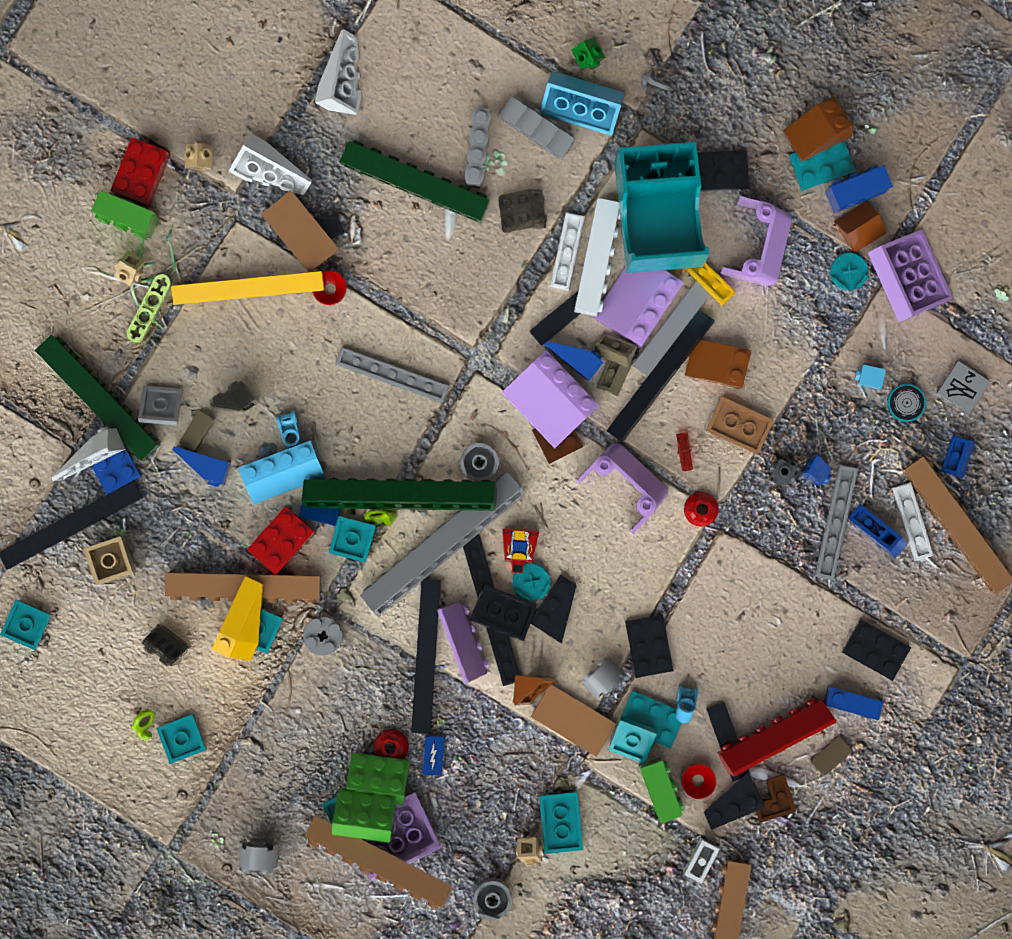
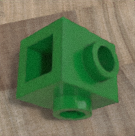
M595 38L584 40L571 50L581 70L587 68L593 70L601 65L600 61L606 58Z

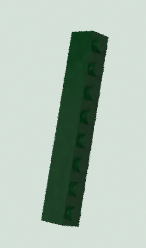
M348 141L339 161L342 166L481 224L490 203L487 195L481 192L472 193L469 191L470 188L459 184V187L453 185L452 181L445 177L441 179L434 177L435 174L428 170H424V172L417 170V166L409 162L405 165L399 162L400 159L395 156L389 155L386 157L381 155L382 152L376 148L367 149L359 141Z
M50 335L34 351L110 429H117L122 442L140 461L144 462L160 447L157 443L159 439L152 432L148 433L144 429L146 425L139 422L138 418L135 420L130 415L132 411L125 404L122 406L117 401L119 397L112 390L108 392L104 388L106 384L99 377L95 378L91 374L93 370L86 363L82 365L78 361L80 357L72 349L69 351L65 347L66 342L60 336Z

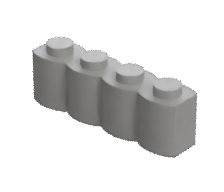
M511 97L499 114V119L562 160L575 141L573 134L567 129H559L557 127L558 124L554 120L543 118L541 116L542 113L536 108L530 109L525 106L526 102L523 99Z
M475 107L471 117L472 129L469 134L470 147L467 152L468 166L465 170V183L467 187L481 188L484 182L483 168L486 164V148L489 142L488 130L491 124V113L487 108Z

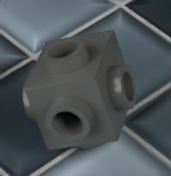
M784 458V460L778 459L777 462L773 461L769 468L771 472L769 477L773 478L772 482L781 487L783 484L786 486L789 483H793L798 475L796 473L797 467L793 466L795 463L787 458ZM782 468L788 470L787 475L781 473Z

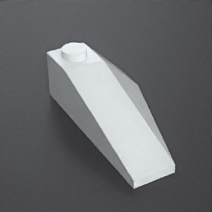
M344 29L339 34L318 85L315 103L329 111L356 115L358 114L361 100V90H358L360 73L357 72L356 63L359 60L358 37Z
M250 132L229 169V172L246 181L252 182V180L263 182L265 186L270 184L279 186L281 190H291L293 193L300 195L305 194L312 182L308 176L269 143Z
M108 427L99 429L97 431L98 434L92 436L52 477V480H63L125 450L117 429H109Z

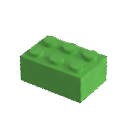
M101 190L91 210L99 222L109 225L111 222L117 229L124 232L130 230L134 236L145 239V237L151 239L159 217L153 211Z
M352 752L346 790L397 797L396 804L403 805L409 772V760Z
M659 757L645 764L638 765L660 823L663 824L683 816L682 811L685 809L679 797L676 798L675 792H678L674 780L669 779L668 774L671 771L666 760L663 761Z
M339 789L332 822V835L390 843L397 797Z

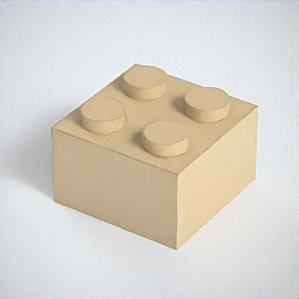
M124 536L84 548L96 585H102L136 573Z

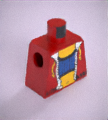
M503 529L505 561L512 562V573L523 574L524 563H532L539 532Z

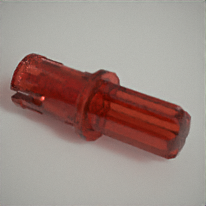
M688 433L676 434L679 450L677 454L680 456L682 471H690L693 469Z

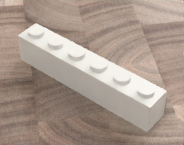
M601 198L597 199L574 310L576 313L597 317L598 312H602L604 301H600L601 294L606 293L608 283L604 282L605 275H609L611 264H608L609 256L613 257L615 246L612 245L613 238H617L619 227H616L617 219L621 220L619 202Z

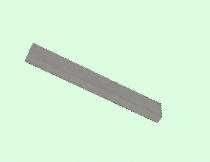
M698 281L695 282L632 365L645 376H649L710 294Z
M341 347L335 364L440 403H444L450 387L448 384L345 347Z
M842 464L838 465L814 575L816 577L834 580L858 468Z

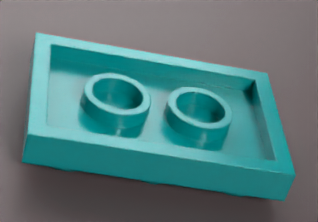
M845 140L803 162L797 153L788 156L801 192L856 172Z
M633 690L621 715L622 717L657 729L654 742L670 749L681 726V722L676 719L675 708Z
M578 792L539 795L545 854L583 850Z

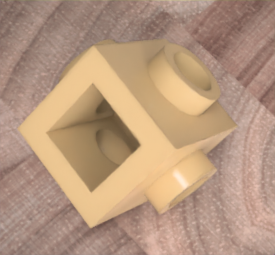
M193 141V144L186 145L185 168L200 171L212 169L213 146L206 145L204 141Z
M128 251L115 264L116 272L114 277L131 286L143 276L142 268L145 260Z
M534 836L517 839L516 856L527 866H533L537 862H542V856L545 855L544 844Z

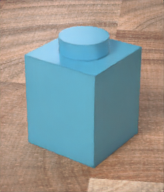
M868 365L860 366V369L857 368L855 374L856 385L878 390L882 389L886 369Z

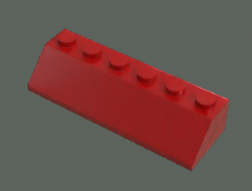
M813 698L805 702L806 706L800 709L796 707L788 711L789 715L783 718L782 716L771 720L772 724L766 727L761 725L755 728V733L749 736L744 734L738 737L736 743L732 745L727 743L721 746V750L717 754L727 773L736 776L837 723V721L822 700Z

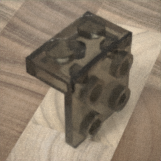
M526 189L499 196L501 225L504 233L529 228H547V216L544 211L545 199L542 190Z

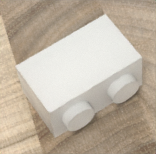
M700 837L683 870L684 875L702 884L720 850L718 846Z

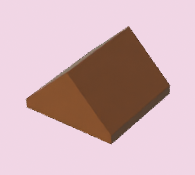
M867 201L834 221L853 253L858 252L887 233L880 214Z
M515 675L513 704L515 706L529 705L557 680L555 677Z

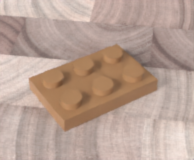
M721 396L705 432L759 455L774 420Z

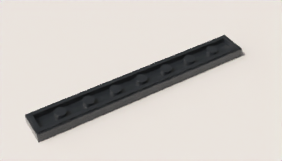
M700 310L697 311L607 429L609 434L620 442H624L713 325L714 319Z
M133 481L0 552V558L6 570H9L143 499V496L137 484Z
M479 534L463 546L477 598L483 584L494 587ZM486 627L503 686L515 683V675L520 674L509 636Z
M424 579L421 581L411 733L431 734L441 580Z

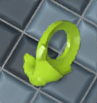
M394 509L371 510L365 513L364 518L367 521L377 522V524L384 522L386 526H390L396 520L397 513ZM376 513H381V514H382V515H379V516H371V514H376Z
M151 709L141 711L135 717L133 725H130L133 731H136L138 737L144 740L152 737L151 732H145L154 721L155 713ZM150 715L146 723L140 722L142 718Z

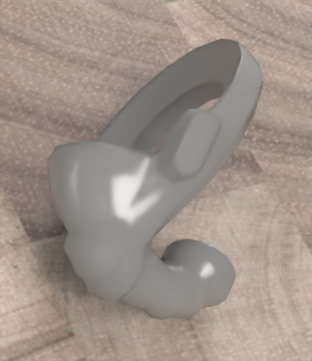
M655 70L649 71L641 78L642 90L645 94H649L651 90L647 86L648 83L664 90L672 89V86L665 83L662 78H657Z

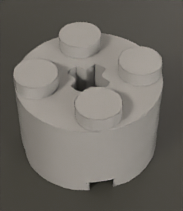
M475 443L464 450L460 459V465L468 479L474 482H481L482 480H490L494 477L499 467V459L492 447L483 443ZM477 458L485 460V463L482 464V468H479L478 465H474V463L477 462Z
M327 616L318 617L310 621L303 634L305 646L312 653L321 656L335 652L341 646L344 638L341 625L337 620ZM326 631L328 639L322 641L319 633Z
M604 658L597 665L598 669L594 673L590 671L583 678L585 682L583 686L598 702L602 700L601 695L606 697L621 683V676L624 679L627 676L612 659L607 660Z
M251 838V842L247 843L246 839L241 840L239 850V866L241 871L251 873L255 870L261 871L262 874H271L272 869L278 867L279 842L276 841L273 844V840L268 838Z
M488 878L477 885L474 891L473 904L478 914L487 920H497L510 911L512 893L510 887L504 881L498 878ZM495 895L496 899L498 900H494L493 903H490V899L488 897Z

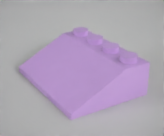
M922 229L868 252L899 322L954 299Z
M625 267L603 300L602 312H598L597 317L593 316V318L641 349L684 282L665 270L627 273Z
M547 350L502 392L554 448L599 406Z
M459 601L438 609L464 684L487 674L486 669H489L486 658H482L479 651H482L479 639L475 641L473 633L476 632L473 622H468L466 617L469 614L466 603L462 604Z
M415 792L404 797L403 805L396 804L390 843L362 839L408 864L442 848L440 840ZM371 871L367 874L371 881L378 880L375 878L377 874Z

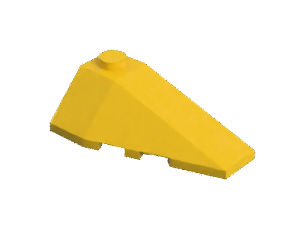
M248 576L244 577L212 650L229 658L252 660L259 644L263 583Z

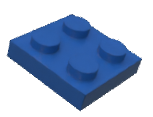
M125 445V450L92 465L107 495L142 477Z

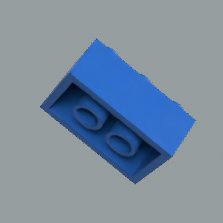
M877 164L869 167L863 174L857 172L850 175L846 181L839 179L832 182V185L829 186L825 194L835 214L885 194L893 185L885 166L879 167Z

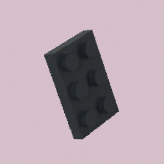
M747 150L697 153L701 180L700 192L749 189Z
M483 584L470 621L524 641L537 605Z
M663 614L625 621L635 678L672 672L673 665Z
M859 619L841 653L893 681L911 647Z

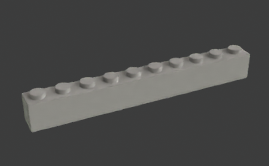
M508 472L500 475L495 482L497 488L496 511L461 510L454 513L452 519L440 525L434 534L427 536L422 541L421 545L410 550L403 560L397 561L391 570L380 575L373 585H369L363 590L360 596L374 614L378 617L381 616L526 494Z

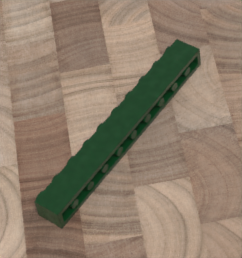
M319 478L304 479L302 503L305 508L496 511L497 488L495 482L490 480L474 482L468 479L462 481L450 479L443 481H434L432 479H425L423 481L405 479L404 481H397L391 478L386 480L374 478L367 480H358L356 478H349L347 480L329 478L328 480H321Z

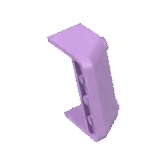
M740 196L736 205L756 209L757 218L762 222L769 223L761 260L748 259L744 263L742 271L723 267L719 275L771 286L777 281L791 226V216L786 211L770 203Z
M618 443L610 445L576 481L579 484L593 469L602 476L608 475L616 469L643 494L636 505L638 512L643 517L629 531L631 534L650 517L668 494L666 486L627 449Z

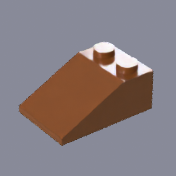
M833 96L814 106L783 130V133L803 162L852 137L853 124Z
M700 340L689 356L685 376L742 389L752 350Z

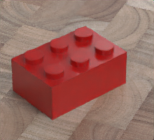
M131 137L110 191L115 195L150 208L170 154L164 149Z
M285 506L247 550L271 572L278 575L316 531Z

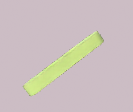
M160 274L154 278L127 330V337L130 341L140 343L149 331L172 285L170 278L166 275ZM165 278L167 286L161 287L160 292H163L161 296L159 293L153 291V289L155 288L158 290L160 287L158 281H162ZM157 295L159 302L156 305H150L149 297ZM148 312L150 314L149 321L141 322L140 314ZM136 322H138L140 325L146 326L145 329L140 328L138 333L141 334V336L133 339V334L131 333L132 331H137L139 327L135 325Z

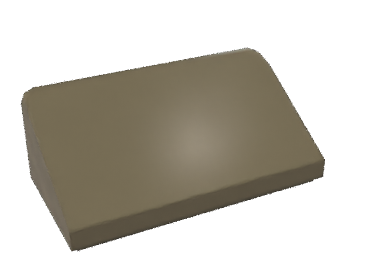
M605 332L594 345L595 351L603 358L628 367L637 349V345Z
M608 360L597 388L618 396L631 368L632 361L628 367Z
M198 410L179 443L196 452L215 419Z
M838 735L810 762L825 777L850 755L853 750Z

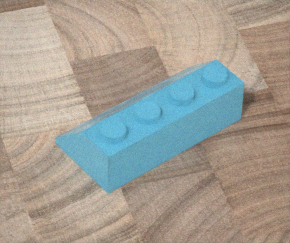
M552 71L540 112L542 115L612 136L625 93Z
M312 441L302 443L238 468L253 504L302 487L304 479L325 478Z

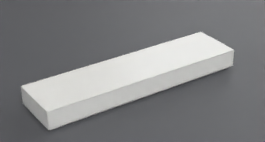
M566 212L550 285L552 288L569 291L585 216Z
M911 482L893 487L892 491L914 561L934 556Z

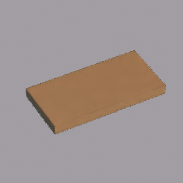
M291 190L261 214L308 272H313L339 251V248Z
M554 685L547 688L531 715L533 719L596 757L616 726L615 722Z

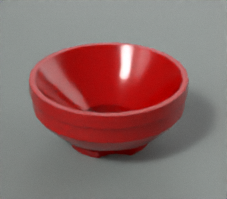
M331 270L323 271L324 288L327 284H333L336 287V291L332 295L326 294L325 290L312 291V293L321 304L335 305L342 301L346 295L347 285L345 279L338 272Z
M696 492L686 500L684 515L692 525L699 527L707 526L717 518L719 507L712 495L706 492ZM700 503H704L708 507V511L704 515H700L697 512V506Z
M388 729L382 731L375 739L374 752L376 756L403 760L408 753V740L398 730ZM386 743H395L396 751L394 753H387L385 751Z
M704 764L689 766L681 778L684 792L694 799L707 798L714 792L717 784L715 773ZM695 775L703 777L702 785L695 786L692 783Z

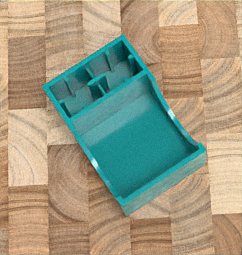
M696 142L619 148L614 166L626 272L635 273L703 267L709 256V247L704 245L700 226L699 197L701 180Z

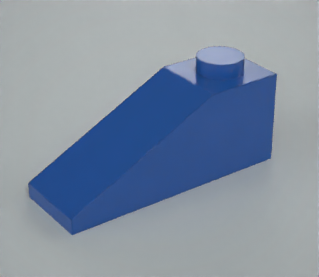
M548 341L543 343L547 349L586 380H590L604 363L600 360L602 356L594 350L590 352L589 350Z
M173 446L172 450L203 479L208 480V485L219 487L220 484L225 485L231 463Z
M817 455L808 459L800 475L822 486L823 483L827 484L830 480L832 468Z
M861 504L848 517L855 526L894 559L907 546L906 541L900 534Z
M830 686L827 687L823 701L826 706L879 720L884 703L883 701Z

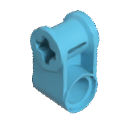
M295 410L283 415L276 414L277 424L284 444L290 448L300 445L301 435ZM290 434L297 436L293 444L287 442V437Z
M682 685L678 686L675 716L679 722L688 723L692 720L696 708L698 688L690 689L684 688Z

